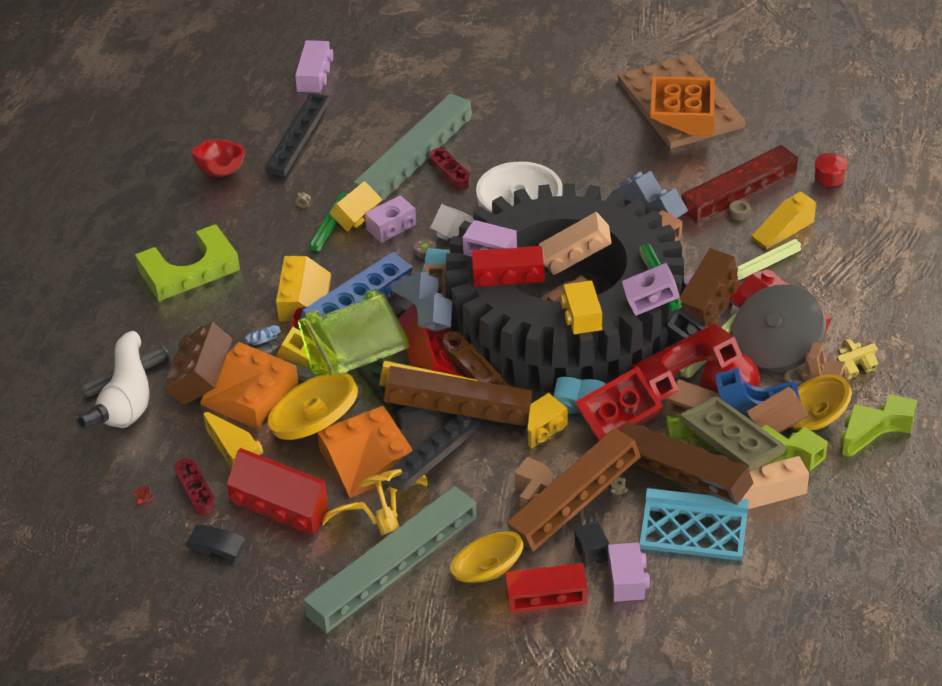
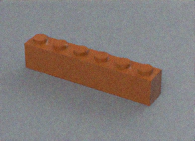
M614 428L506 523L510 531L517 533L523 541V546L534 552L641 457L635 440Z

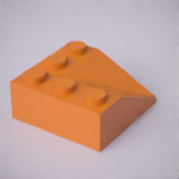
M652 76L650 118L693 136H713L715 78Z
M238 342L227 353L216 387L204 394L200 404L259 430L268 420V416L275 404L290 390L299 385L297 367L292 363Z
M384 406L333 424L317 432L319 451L348 498L377 488L376 483L361 487L360 482L370 476L380 475L388 471L413 451Z

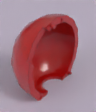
M207 139V141H202V144L195 146L193 149L191 148L193 162L198 169L206 175L215 178L227 177L236 172L243 164L246 154L245 148L242 145L227 140Z
M741 353L743 358L724 368L719 367L713 361H707L702 372L700 387L719 393L715 374L738 367L744 381L749 385L759 387L761 379L757 365L749 356Z

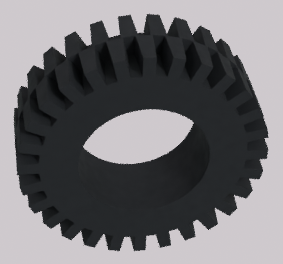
M564 183L563 196H552L550 185L546 184L538 185V199L532 200L525 189L514 191L513 206L502 196L492 200V213L480 207L473 212V220L516 230L517 248L539 246V243L595 212L609 225L611 244L566 268L567 270H579L595 274L614 285L604 293L597 295L602 310V330L573 334L571 325L566 324V309H562L561 302L543 300L531 296L518 289L516 286L519 284L474 287L472 256L464 255L463 236L471 222L464 220L459 226V237H452L449 243L450 253H446L448 299L452 300V331H457L458 334L464 335L467 342L471 343L491 363V366L500 374L502 379L513 370L515 386L526 389L534 375L539 376L541 392L552 393L555 379L560 377H573L581 380V377L589 376V379L602 381L606 385L608 371L615 378H618L629 372L631 365L633 366L666 349L667 342L673 343L665 326L675 310L671 311L665 303L635 315L627 300L622 283L623 280L648 271L639 253V247L648 243L652 246L661 265L667 263L674 277L679 296H681L684 283L682 245L680 240L675 241V230L670 224L662 226L661 214L654 210L645 215V203L638 199L633 200L624 207V193L613 190L608 198L602 201L600 186L589 185L584 197L576 196L574 183ZM544 265V272L549 271L548 268Z

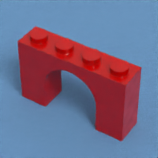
M714 323L632 367L634 369L638 366L657 398L661 401L679 391L673 376L681 369L701 361H713L719 367L724 368L743 358L735 337Z

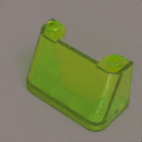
M378 289L370 290L364 293L365 297L361 298L360 302L327 314H319V311H312L305 314L306 318L298 320L313 375H338L410 347L408 338L383 292H378Z

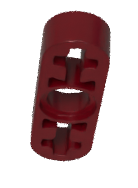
M435 148L429 152L430 165L453 188L464 190L470 186V173L447 150ZM450 167H451V168H455V169L446 170L445 168H450Z
M189 458L179 460L174 467L176 478L194 512L202 516L212 513L215 510L214 496L196 462ZM185 470H188L191 475L187 477ZM192 484L201 485V487L198 489H189V486H191ZM203 497L206 504H202L199 498Z

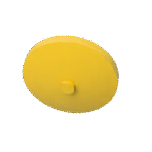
M331 372L311 378L290 390L275 404L268 416V426L277 438L283 440L299 439L312 435L328 427L348 411L356 400L358 387L351 375L344 372Z

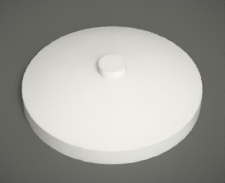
M509 162L498 165L483 174L476 187L477 202L479 207L492 213V200L502 196L513 206L514 191L525 189L533 200L538 199V185L549 184L552 196H562V182L555 172L543 165L532 162Z

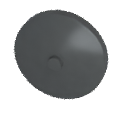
M788 284L774 285L758 291L744 302L734 319L732 336L735 337L741 353L749 356L757 365L758 370L783 372L796 368L806 362V353L810 352L813 342L823 341L826 330L825 314L818 300L804 288Z

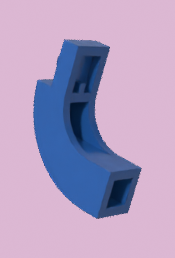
M739 367L715 374L721 399L745 417L751 418L747 412L748 410L789 386L801 402L796 380L772 387L759 388L751 386L744 381Z

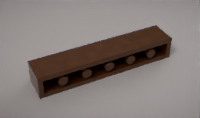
M390 366L384 402L526 427L532 390Z
M628 422L621 431L635 440L641 457L633 465L735 505H738L754 484L749 468L741 462L735 463L722 455L709 453L701 447L696 448L682 440L669 438L661 432L656 433L648 430L643 425H635Z

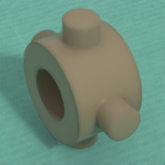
M298 192L295 204L301 208L309 207L311 197L306 193Z
M616 478L610 484V493L615 495L626 493L628 491L625 488L626 479Z

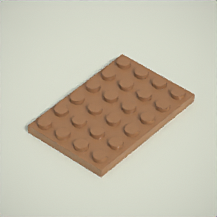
M690 54L618 74V82L670 149L745 128V119L715 83L713 136H693L650 118L652 76L710 78Z

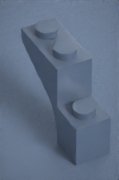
M640 171L619 183L621 187L616 189V191L624 193V200L632 202L638 199L644 202L645 207L651 211L656 210L660 212L664 210L676 218L688 211L675 188L669 191L666 189L662 190L651 171L642 174Z
M416 272L413 276H404L400 280L391 282V290L415 304L418 312L419 327L432 331L451 327L452 300L444 298L442 294L438 293V278L429 276L427 272Z

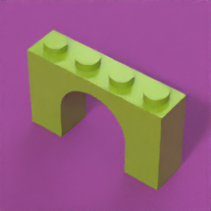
M216 224L196 231L198 247L204 257L192 265H171L164 260L156 247L135 254L138 271L158 301L240 270L237 252Z

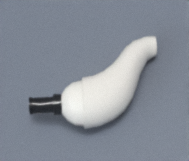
M135 331L125 333L116 342L112 379L102 389L95 406L90 411L76 417V424L79 429L85 430L94 424L102 423L111 427L126 428L136 422L147 408L150 398L149 385L138 351L141 346V339Z

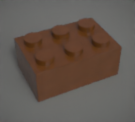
M709 248L680 296V309L705 327L718 323L719 315L727 309L731 295L735 294L739 288L740 281L737 276L738 267H736L735 257Z
M214 322L206 326H200L189 336L185 335L178 343L179 349L172 359L173 364L171 370L166 375L167 380L163 389L183 406L214 389L232 338Z

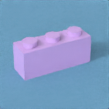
M305 41L295 75L297 92L321 93L323 85H326L327 82L326 73L330 71V61H333V49H330L329 41Z

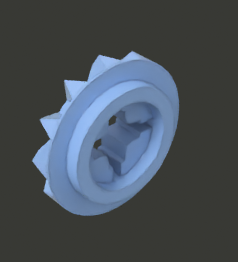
M272 325L249 333L245 336L244 340L246 344L258 345L278 337L277 334L281 331L279 326Z

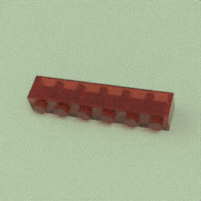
M783 145L770 149L682 193L681 199L688 209L684 214L698 224L728 209L732 202L744 201L797 174L798 157Z

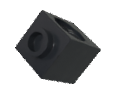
M599 522L574 529L575 547L585 567L608 561V545L610 543Z

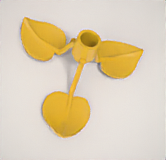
M402 470L386 471L380 475L370 476L360 482L361 487L376 483L382 504V509L376 511L377 516L373 515L364 502H355L338 506L327 512L322 520L323 526L330 518L341 512L363 509L371 518L373 525H378L381 536L393 533L399 528L396 518L398 517L395 498L397 489L392 487L386 489L387 492H391V508L390 506L387 507L381 481H390L391 478L400 475ZM423 475L411 486L421 485L427 487V477Z

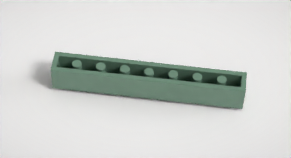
M450 93L354 181V189L365 181L380 196L382 201L385 200L391 192L397 189L407 177H410L429 158V152L446 143L459 128L471 119V101Z
M456 486L442 493L437 500L429 506H425L413 518L406 520L401 527L393 533L386 535L381 542L369 548L365 554L354 562L349 563L337 575L330 577L317 590L310 592L303 599L306 617L324 632L328 633L477 518L476 501Z

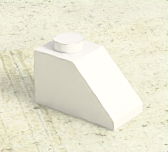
M441 204L430 228L437 231L436 235L448 241L449 238L459 235V226L464 220L472 223L473 217Z

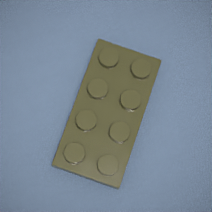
M718 396L680 414V423L731 461L745 464L750 472L785 453L786 445Z

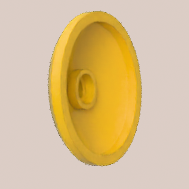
M825 374L801 384L798 387L801 404L808 417L791 426V428L800 431L803 427H806L811 431H815L836 421L844 413L851 400L852 391L847 380L836 374Z
M511 531L496 532L481 537L464 547L454 557L450 565V571L456 580L465 583H479L497 579L507 572L518 560L523 549V541L517 533Z

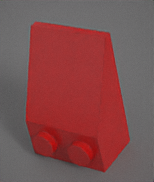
M638 366L575 402L598 441L614 428L622 431L628 422L635 425H644L660 416L663 405Z

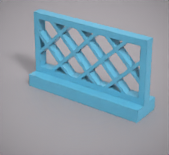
M647 488L639 544L640 549L742 561L749 500L741 499L738 505L711 495ZM650 511L662 512L665 517L655 523L650 517ZM684 514L690 520L680 525L674 517ZM704 517H711L716 523L706 529L699 520ZM729 520L741 521V526L731 531L725 523ZM670 521L676 529L666 535L660 527ZM695 524L702 532L692 538L685 530ZM721 527L727 535L717 541L711 532ZM654 530L662 537L657 542L646 541V536ZM681 533L687 542L683 545H675L671 539ZM706 536L713 545L708 548H701L696 542ZM732 539L738 545V552L727 551L722 545Z

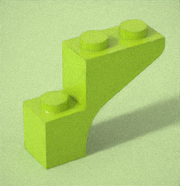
M888 394L886 403H881L880 410L855 404L852 414L847 413L845 427L847 431L842 430L839 444L843 445L842 455L853 456L883 433L904 432L911 434L918 400Z
M768 425L762 427L763 430L786 445L784 454L766 464L799 456L806 469L811 471L826 459L828 441L808 428L803 427L787 439Z

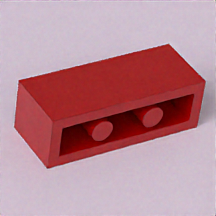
M542 246L472 251L474 287L545 282Z
M583 563L505 572L506 593L510 613L588 604V586Z

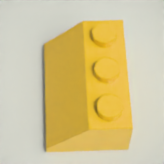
M284 256L276 299L278 319L281 322H289L295 309L308 307L329 293L331 273L307 256Z

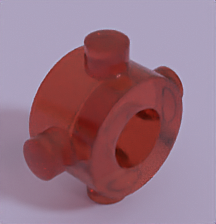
M141 486L134 490L133 493L137 496L139 504L148 503L155 497L151 494L150 486Z

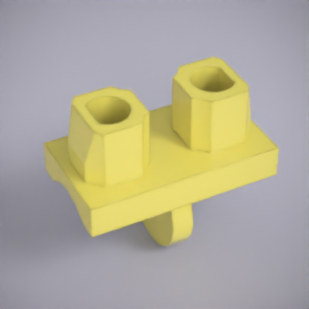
M846 339L842 342V348L838 349L839 356H837L836 360L845 361L848 379L858 375L859 370L856 367L858 364H861L867 373L876 369L878 362L874 354L877 351V347L873 343L861 348L859 342L854 344L851 339Z

